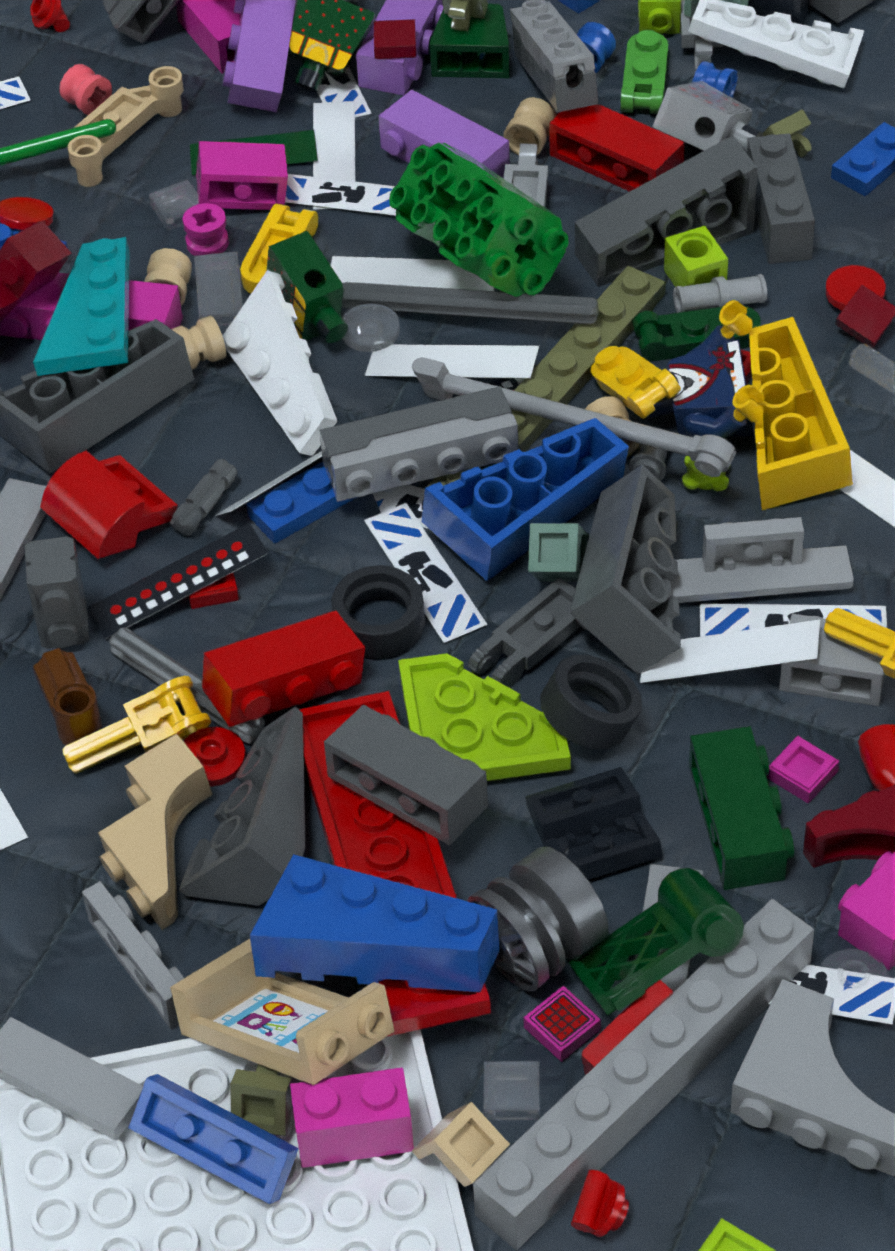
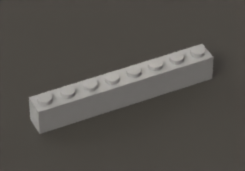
M771 899L744 925L743 936L739 944L731 952L723 956L710 957L668 999L644 1019L473 1182L475 1216L517 1251L583 1187L588 1170L599 1171L770 1005L768 1003L774 998L782 979L790 982L807 964H811L814 928L774 899Z

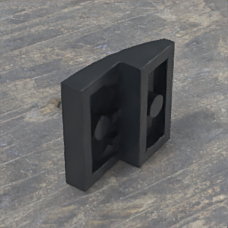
M622 767L525 796L526 805L543 846L551 847L566 856L578 867L587 880L662 857L661 841L642 813L640 795Z

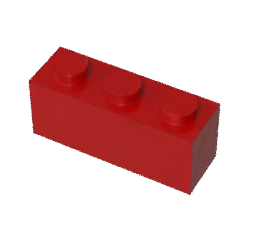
M600 104L562 111L549 123L550 156L629 192L684 162L685 142Z
M335 610L204 652L202 690L228 726L232 727L360 684L362 681L365 646Z

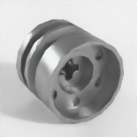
M551 847L537 848L513 865L509 872V879L497 877L489 883L486 889L478 890L467 900L468 902L497 909L499 953L494 965L509 981L525 991L537 990L545 984L549 976H556L562 971L566 965L565 958L579 959L601 943L609 934L606 913L592 885L577 866L562 853Z

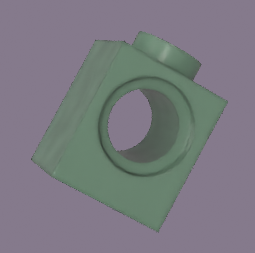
M530 523L528 572L540 582H554L559 577L565 582H578L589 534L578 523Z

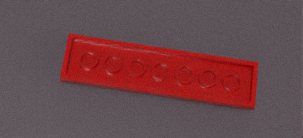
M389 691L299 709L303 713L304 766L333 865L457 898L437 838L327 775L324 741L363 704L382 715L391 716L399 723ZM386 979L379 981V984L384 985L394 1027V1032L387 1037L491 1013L490 998L485 983L481 992L413 988L408 986L407 980Z

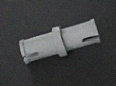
M762 274L726 280L723 276L714 277L710 283L682 287L675 286L673 290L674 306L676 312L679 313L723 307L731 300H736L742 305L757 302L764 303L767 300V285Z

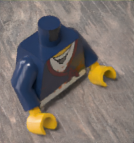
M736 300L727 302L719 314L720 322L724 326L718 325L700 345L684 356L671 359L668 362V371L679 383L681 391L670 399L664 397L654 405L656 410L647 416L648 418L675 414L678 434L693 438L695 435H715L726 440L729 437L754 435L752 422H758L763 417V408L759 403L764 401V395L753 385H746L739 340H735L733 336L734 334L744 336L752 330V319L746 315L747 308Z

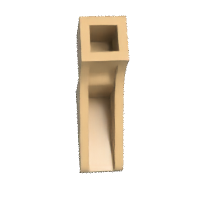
M177 733L125 765L132 785L126 789V793L136 809L98 832L105 849V853L99 856L105 870L115 883L121 879L126 882L130 888L126 891V894L137 913L142 918L150 914L162 930L174 923L178 916L174 850L176 831L182 820L194 807L212 796L203 765Z

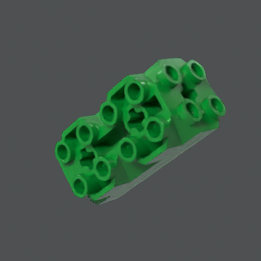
M438 142L431 147L422 144L413 151L410 162L400 181L390 193L389 204L392 208L396 209V220L411 232L435 243L439 247V253L456 266L477 275L490 286L514 297L525 293L535 295L541 292L551 279L569 243L567 233L562 230L561 218L469 154L447 143L441 144Z

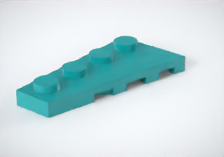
M126 237L116 239L103 238L82 244L34 358L33 364L37 376L128 363L130 251Z

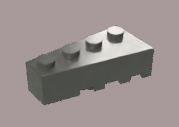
M732 135L575 222V256L599 287L613 282L627 266L645 271L664 264L666 237L706 226L718 245L752 234L754 233L758 167Z
M640 465L601 492L569 612L582 628L589 630L636 674L641 673L681 648L680 633L673 630L672 619L680 615L679 599L673 595L671 596V580L678 577V562L674 560L670 550V546L677 542L675 495L644 465Z

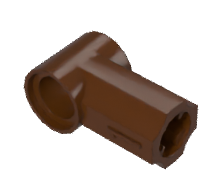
M60 648L43 653L39 662L33 665V670L56 722L61 742L64 745H69L103 729L95 690L87 684L74 653L62 651Z

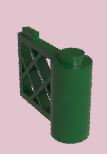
M679 868L670 872L662 880L658 889V902L608 935L601 943L582 957L570 961L569 964L608 1016L616 1009L619 1012L645 994V990L699 952L710 957L723 956L731 952L739 944L743 936L744 924L741 915L698 871L691 868ZM653 929L650 935L642 936ZM668 949L660 956H657L660 950ZM639 954L636 960L626 962L629 956ZM606 960H608L605 966L597 967ZM623 980L612 988L615 981Z

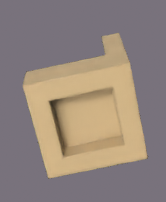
M470 1102L448 1113L412 1152L419 1160L434 1153L459 1182L466 1187L472 1184L510 1144L479 1109Z

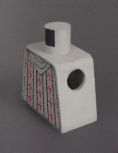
M703 81L668 87L652 126L704 151L733 135L747 153V138L763 136L761 131L748 125L752 116L751 108Z

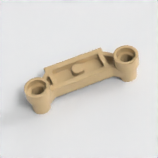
M171 66L159 67L150 73V85L133 89L121 87L75 126L79 127L104 119H111L116 124V131L111 136L98 139L92 135H81L69 142L68 153L70 163L76 168L77 179L80 185L85 187L98 185L103 179V160L155 114L159 113L163 117H174L181 113L182 103L180 95L183 93L184 87L182 73L179 69Z

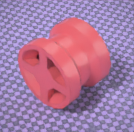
M77 64L69 68L60 82L59 91L63 100L69 104L76 105L81 112L89 115L112 95V84L104 76L95 75V72L87 65Z

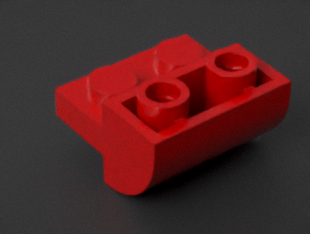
M87 450L67 460L54 473L44 490L40 505L43 511L97 559L134 548L138 532L170 522L178 507V504L121 455L98 461Z

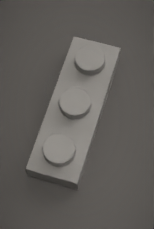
M101 881L82 891L91 925L168 1027L172 1030L179 1026L170 987L184 979L183 975L176 967L168 970L160 960L162 953L157 942L147 930L142 933L137 930L133 924L135 920L132 911L121 895L113 898Z

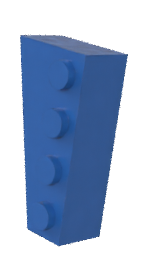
M593 418L542 439V445L526 452H522L520 449L504 455L502 462L480 470L477 466L462 472L459 480L444 486L441 482L426 487L421 522L488 581L529 551L530 523H566L600 498L603 490L623 478L629 446L597 418Z
M293 854L250 934L256 977L275 978L277 971L301 973L302 980L324 981L325 975L357 977L358 984L379 983V981L394 979L407 980L408 986L413 988L481 992L499 953L497 909Z

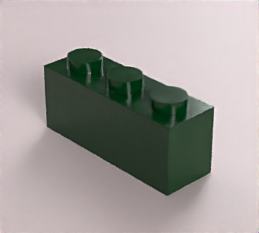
M751 726L690 735L689 769L723 890L784 881L787 859L794 858V843L789 827L781 828L778 816L782 814L778 788L776 785L769 786L766 776L769 775V761L765 746H756Z

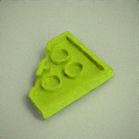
M448 653L398 660L409 730L422 737L433 739L440 747L462 759L473 761L482 770L486 771L487 781L571 769V757L567 738L560 735L551 726L543 711L541 712L521 701L520 693L489 676L485 679L476 676L464 669V662Z

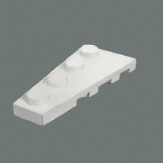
M700 0L688 32L698 35L708 42L723 44L738 50L744 55L756 56L775 63L785 70H794L816 78L821 83L833 84L844 88L864 34V30L850 28L848 34L831 31V23L814 20L812 27L793 23L791 15L778 12L765 17L756 15L753 7L721 0Z
M267 270L227 328L223 339L226 350L298 452L313 456L321 445L319 430L333 427L337 423V418L320 375L313 373L310 367L309 356L311 352L307 341L299 338L294 322L298 318L293 305L285 302L281 290L285 287L282 277L278 273Z

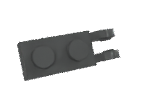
M560 577L492 631V636L470 656L467 665L470 670L478 676L482 675L488 669L490 670L495 666L502 653H504L508 658L501 665L499 664L498 668H495L491 678L507 687L513 686L520 679L525 669L528 671L581 627L569 613L575 588Z

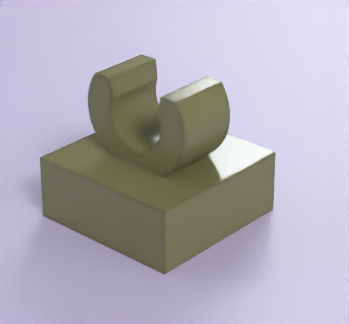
M442 0L444 13L448 14L449 18H453L451 29L468 31L471 17L485 19L488 7L487 0Z
M803 109L770 125L763 132V136L790 133L794 149H796L801 158L811 151L809 140L801 135L811 125Z
M258 1064L256 1072L236 1069L230 1083L231 1113L271 1134L286 1136L291 1123V1078L280 1076L281 1072Z

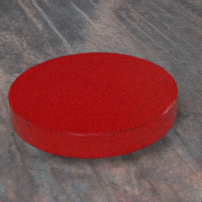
M13 197L0 201V223L10 228L25 230L40 221H43L47 226L53 222V208L42 200L29 197Z
M850 265L838 268L829 275L826 281L825 294L828 301L834 307L843 310L861 285H864L883 299L885 297L886 285L882 276L875 270L864 266Z
M203 728L193 732L183 741L203 765L210 787L220 786L235 779L246 759L245 747L241 738L236 733L225 728Z

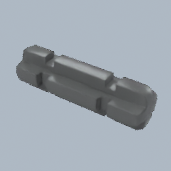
M225 459L216 460L209 469V473L203 476L187 496L186 502L181 504L173 514V518L170 521L172 528L178 530L184 536L192 535L200 525L199 522L207 516L222 497V493L234 482L237 475L236 467L229 464Z

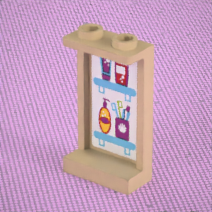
M250 939L170 987L182 1035L315 1085L394 1032L384 985L373 982L348 998L276 973L275 978L256 977Z

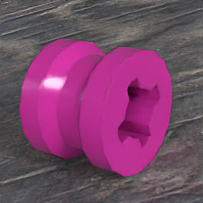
M202 203L190 207L184 213L182 219L184 230L187 233L185 237L186 246L192 255L199 258H211L222 254L229 245L228 233L225 229L227 223L225 212L221 207L215 204Z

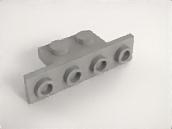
M801 517L737 523L727 522L704 525L702 558L675 560L678 562V577L671 580V596H675L679 599V603L849 589L853 587L854 577L847 546L803 549L804 528Z

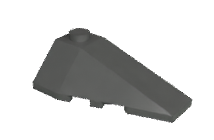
M296 707L267 725L258 735L236 775L242 784L234 790L227 801L220 803L214 814V817L221 823L210 842L206 838L201 839L191 855L179 888L184 895L259 906L271 897L293 854L303 856L305 850L303 713Z

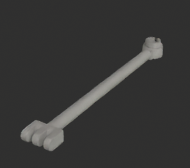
M420 357L412 363V369L425 394L438 400L452 398L453 394L461 396L498 387L452 375L449 373L444 362ZM502 388L512 410L573 426L597 418L619 438L690 456L691 460L695 461L694 465L697 470L707 476L718 477L721 472L727 471L736 454V451H734L735 447L719 436L695 435L693 438Z

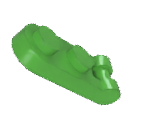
M653 30L640 31L629 38L627 43L623 87L621 90V113H633L634 109L650 110V114H657L663 101L668 63V41L663 35Z

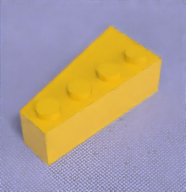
M794 317L752 328L749 333L752 383L764 395V401L759 403L763 408V417L760 421L755 422L757 473L762 511L853 485L850 447Z

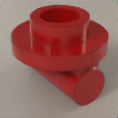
M61 0L32 1L30 13L34 26L40 29H47L52 25L57 32H65L69 29L70 22L61 5Z
M588 1170L571 1226L597 1237L604 1236L609 1230L616 1231L625 1220L629 1208V1202L625 1199L624 1185L611 1180L607 1174L601 1171Z

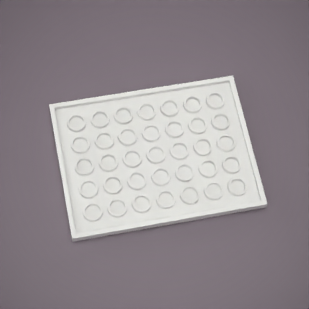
M421 1029L385 1037L324 1078L403 1067L411 1113L414 1148L442 1120ZM192 1038L90 1058L144 1086L147 1077L159 1074L231 1112L230 1083L236 1069L256 1072L258 1066L255 1062ZM283 1073L280 1075L291 1078V1084L304 1082ZM0 1079V1251H474L457 1179L434 1153L420 1160L413 1152L302 1168L298 1149L280 1200L268 1204L129 1129L130 1123L119 1138L115 1140ZM291 1096V1123L286 1136L273 1135L298 1148Z

